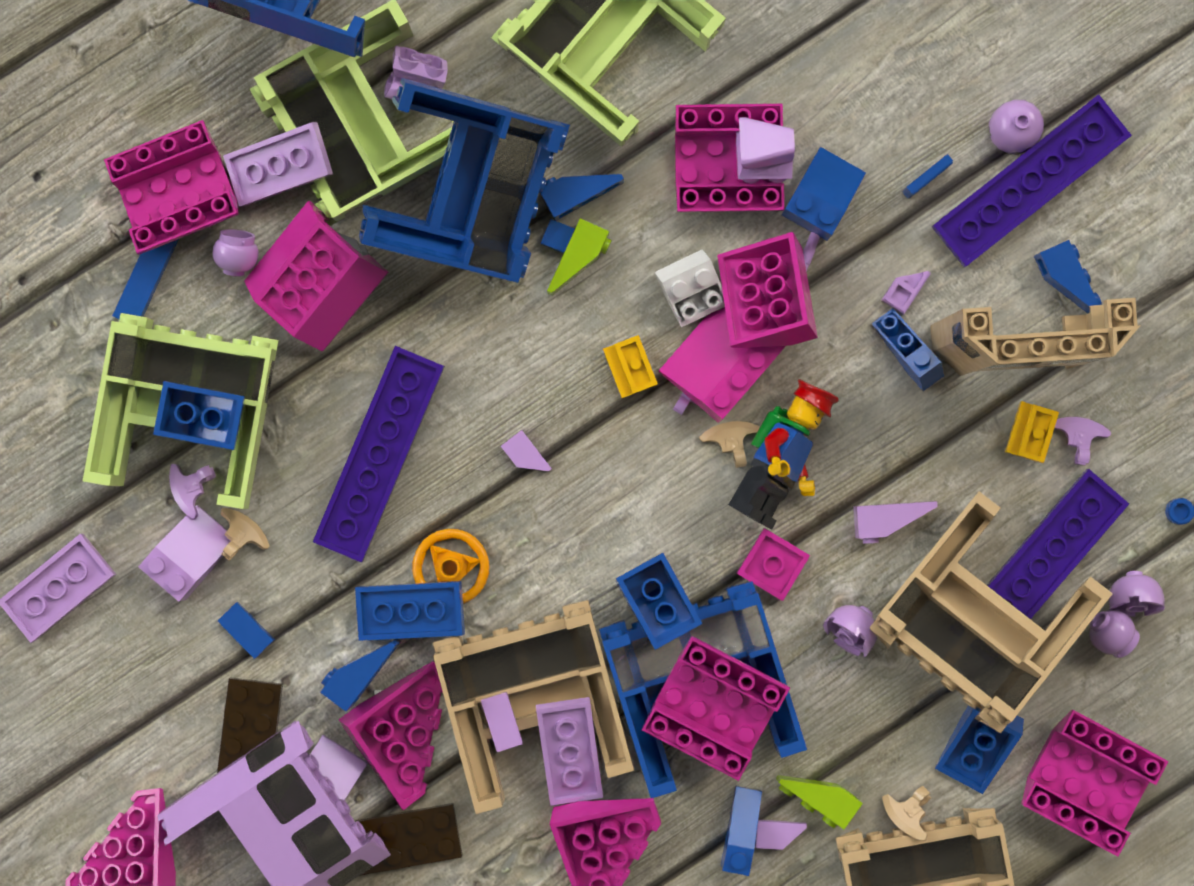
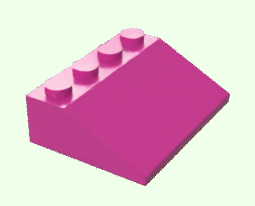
M793 232L717 255L732 348L790 346L818 338L803 249Z
M725 307L708 314L659 369V372L719 423L786 346L732 348Z

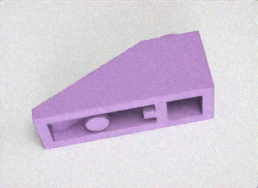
M937 501L853 506L855 538L863 539V543H879V537L889 536L938 507Z

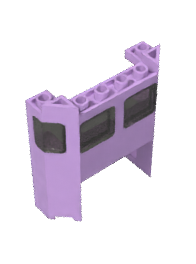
M299 721L292 722L167 806L157 815L158 821L164 820L161 824L168 835L164 839L166 846L219 810L271 886H345L391 855L382 839L376 833L373 834L370 831L366 834L361 823L354 821L349 814L350 808L345 800L338 798L334 792L335 787L332 781L327 776L324 777L318 769L319 763L312 754L307 753V750L314 743Z

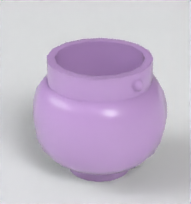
M235 229L220 231L219 239L213 246V259L216 265L223 269L224 274L243 276L246 271L254 268L259 255L258 247L254 243L255 235L247 231Z
M1119 610L1099 612L1090 622V640L1096 649L1105 654H1112L1116 658H1122L1132 652L1139 642L1140 634L1135 629L1132 619Z

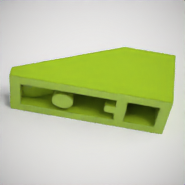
M581 218L579 219L548 287L547 293L553 296L598 260L601 253H607L612 241L608 239V230Z

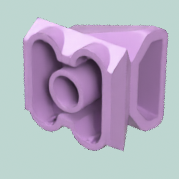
M395 46L393 52V72L385 83L384 97L392 99L393 96H397L398 88L402 86L400 83L402 78L442 89L448 71L447 61L435 55L422 54L407 47Z
M739 117L740 132H736L737 178L750 184L756 183L760 179H769L773 183H782L786 179H792L795 153L794 129Z

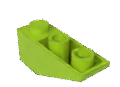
M782 775L776 777L778 783H780L778 788L790 797L795 794L801 798L800 804L812 813L815 810L819 811L824 815L822 820L834 829L837 825L845 829L863 804L856 796L838 783Z

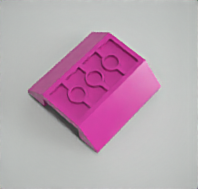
M783 104L676 105L675 183L677 212L784 211V183H773L769 179H760L756 183L750 184L742 179H738L736 158V132H740L739 117L783 126Z
M203 120L104 159L111 182L120 191L132 225L129 233L138 255L239 215L237 199L221 155Z
M307 201L244 282L254 302L296 339L320 351H324L389 272L369 254L362 256L326 223L330 218H327L311 201Z
M692 636L681 651L660 690L642 731L739 781L752 758V750L774 711L777 712L790 687Z
M1072 709L1052 729L1027 776L1021 804L1118 857L1131 834L1125 830V827L1149 782L1157 785L1169 761Z

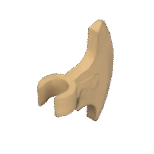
M731 421L708 429L699 439L703 443H718L721 446L722 453H733L736 468L745 467L747 461L743 439L747 435L757 433L760 427L749 422Z
M223 507L221 509V515L230 525L229 529L225 532V536L231 542L226 545L221 553L227 560L230 561L247 543H254L262 550L269 548L265 534L252 519L230 508Z
M921 786L905 802H896L889 794L884 795L882 800L891 821L907 835L926 841L927 834L919 825L920 820L925 816V812L920 806L925 805L931 799L929 796L931 793L924 786Z

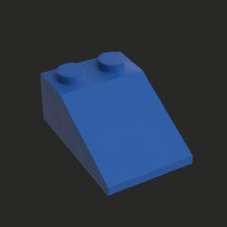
M820 147L784 209L782 216L828 241L847 210L866 172Z
M163 381L153 435L235 450L245 396Z
M664 553L616 578L619 589L654 650L702 625L699 616Z
M395 639L345 664L339 669L334 668L332 671L330 670L321 682L324 688L320 693L347 712L354 706L401 641Z
M968 705L941 754L935 769L983 794L1023 735L1024 719L1017 715L999 733L975 719L981 711L980 708L973 709Z

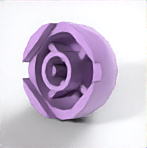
M1011 100L1003 103L992 114L989 121L991 140L999 150L1008 154L1029 150L1039 141L1044 130V119L1040 110L1033 103L1026 100Z
M1141 571L1127 572L1126 576L1114 582L1110 589V592L1113 593L1109 598L1110 610H1119L1129 617H1136L1134 612L1144 611V615L1149 616L1160 613L1165 609L1164 594L1161 586L1153 578L1143 575Z
M844 605L836 608L823 624L827 635L832 632L837 637V639H834V642L838 646L856 656H859L861 652L864 653V657L867 656L878 638L870 630V626L875 621L873 613L864 606Z

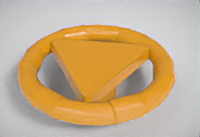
M448 528L432 533L420 543L412 561L415 583H427L423 577L422 565L426 552L430 548L438 582L460 581L480 563L475 584L467 592L462 593L463 604L474 599L482 591L489 576V558L485 548L475 536L463 530ZM451 538L459 539L466 542L477 554L478 558L433 544Z

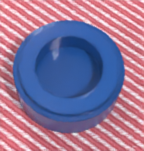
M1175 498L1166 505L1165 514L1167 519L1174 524H1187L1194 517V506L1185 498Z

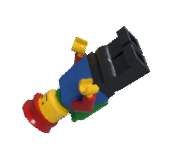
M798 379L799 387L793 393L795 398L789 409H781L780 406H776L773 411L768 412L751 443L752 446L758 449L750 464L753 467L748 470L728 504L735 510L771 530L777 521L772 517L779 503L787 497L788 487L792 489L794 484L799 481V489L802 496H815L814 480L806 481L809 476L805 465L813 442L804 435H810L809 429L816 430L824 415L831 418L832 406L839 402L838 397L801 379Z

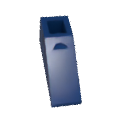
M1070 240L1034 256L1044 280L1087 314L1090 313L1089 306L1102 305L1099 295L1096 292L1093 293L1089 284L1091 278L1085 268L1082 269L1078 260L1080 258L1079 251L1074 244L1071 245Z
M893 308L872 323V326L904 370L922 391H925L945 376L941 361Z

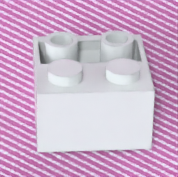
M703 250L695 252L655 272L662 291L681 327L725 307L721 283L711 259Z

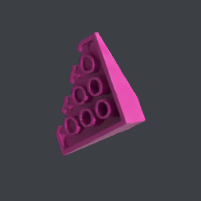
M434 661L360 703L339 719V722L402 810H405L423 796L427 784L423 782L425 768L431 766L434 746L430 745L433 729L438 730L442 709H439L438 706L443 691Z
M156 788L136 791L131 797L132 802H134L125 814L119 812L107 827V830L110 832L101 844L95 842L83 857L87 861L78 873L72 872L68 876L65 886H176V870L172 845L170 842L165 846L164 839L168 835L161 824L164 820L158 821L157 817L166 808L163 789Z
M654 798L577 801L553 807L550 819V827L572 886H622L630 874L629 866L634 859L639 860L648 846V841H646L652 830L656 832L661 825V819Z

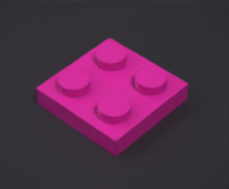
M763 528L737 574L750 582L753 581V584L783 601L810 555Z

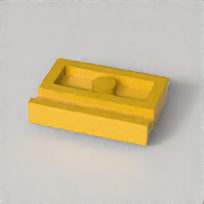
M639 335L603 348L621 398L658 385Z
M1020 401L1005 452L1044 463L1059 412Z

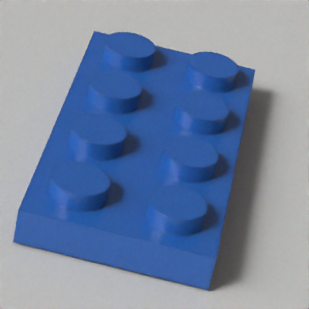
M461 581L355 587L359 641L465 635Z

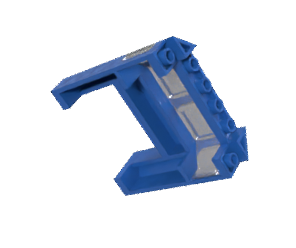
M753 581L726 587L727 599L720 595L708 599V604L698 607L697 603L692 604L702 625L654 650L638 621L631 623L632 628L627 629L624 620L599 629L650 798L662 796L677 791L662 741L642 731V728L681 651L692 636L787 685L763 606ZM788 692L777 712L774 711L768 722L775 749L781 758L807 750L794 705Z

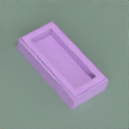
M507 691L481 699L496 751L500 752L522 745V737Z

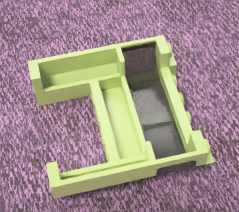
M391 0L361 17L365 19L362 57H352L317 44H312L255 76L254 79L257 85L250 88L252 95L265 116L269 117L276 114L272 118L279 130L284 129L287 132L311 122L318 123L333 175L316 180L310 186L318 199L322 198L321 201L314 205L327 218H330L326 222L329 226L363 208V205L374 202L431 170L443 161L452 127L407 152L359 67L414 36L408 20L396 0ZM350 24L346 25L341 29L347 31Z
M533 0L535 3L529 10L525 8L517 19L510 20L507 18L491 38L622 147L625 144V140L627 141L632 134L635 135L638 132L639 120L632 114L629 117L625 116L595 91L593 87L657 12L705 52L709 48L711 39H714L719 31L717 29L721 30L724 26L726 18L705 0Z
M121 313L119 322L111 321L83 482L106 486H124L134 426L138 424L155 427L163 381L245 396L235 450L231 452L224 494H218L216 505L249 509L279 340L252 336L251 345H248L249 341L233 338L232 343L223 342V337L207 334L206 338L196 337L197 332L181 329L180 334L171 333L170 327L154 325V329H152L154 320Z

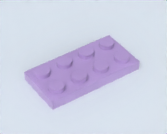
M311 122L223 155L239 207L247 206L333 175L317 122Z
M82 533L0 599V606L30 643H32L112 579L116 573Z
M585 697L536 705L550 806L603 798L590 698Z

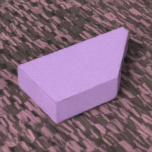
M925 271L895 278L881 301L904 315L931 273Z
M522 430L501 446L516 467L550 471L552 469Z
M758 820L755 847L783 850L807 828V824L805 822Z

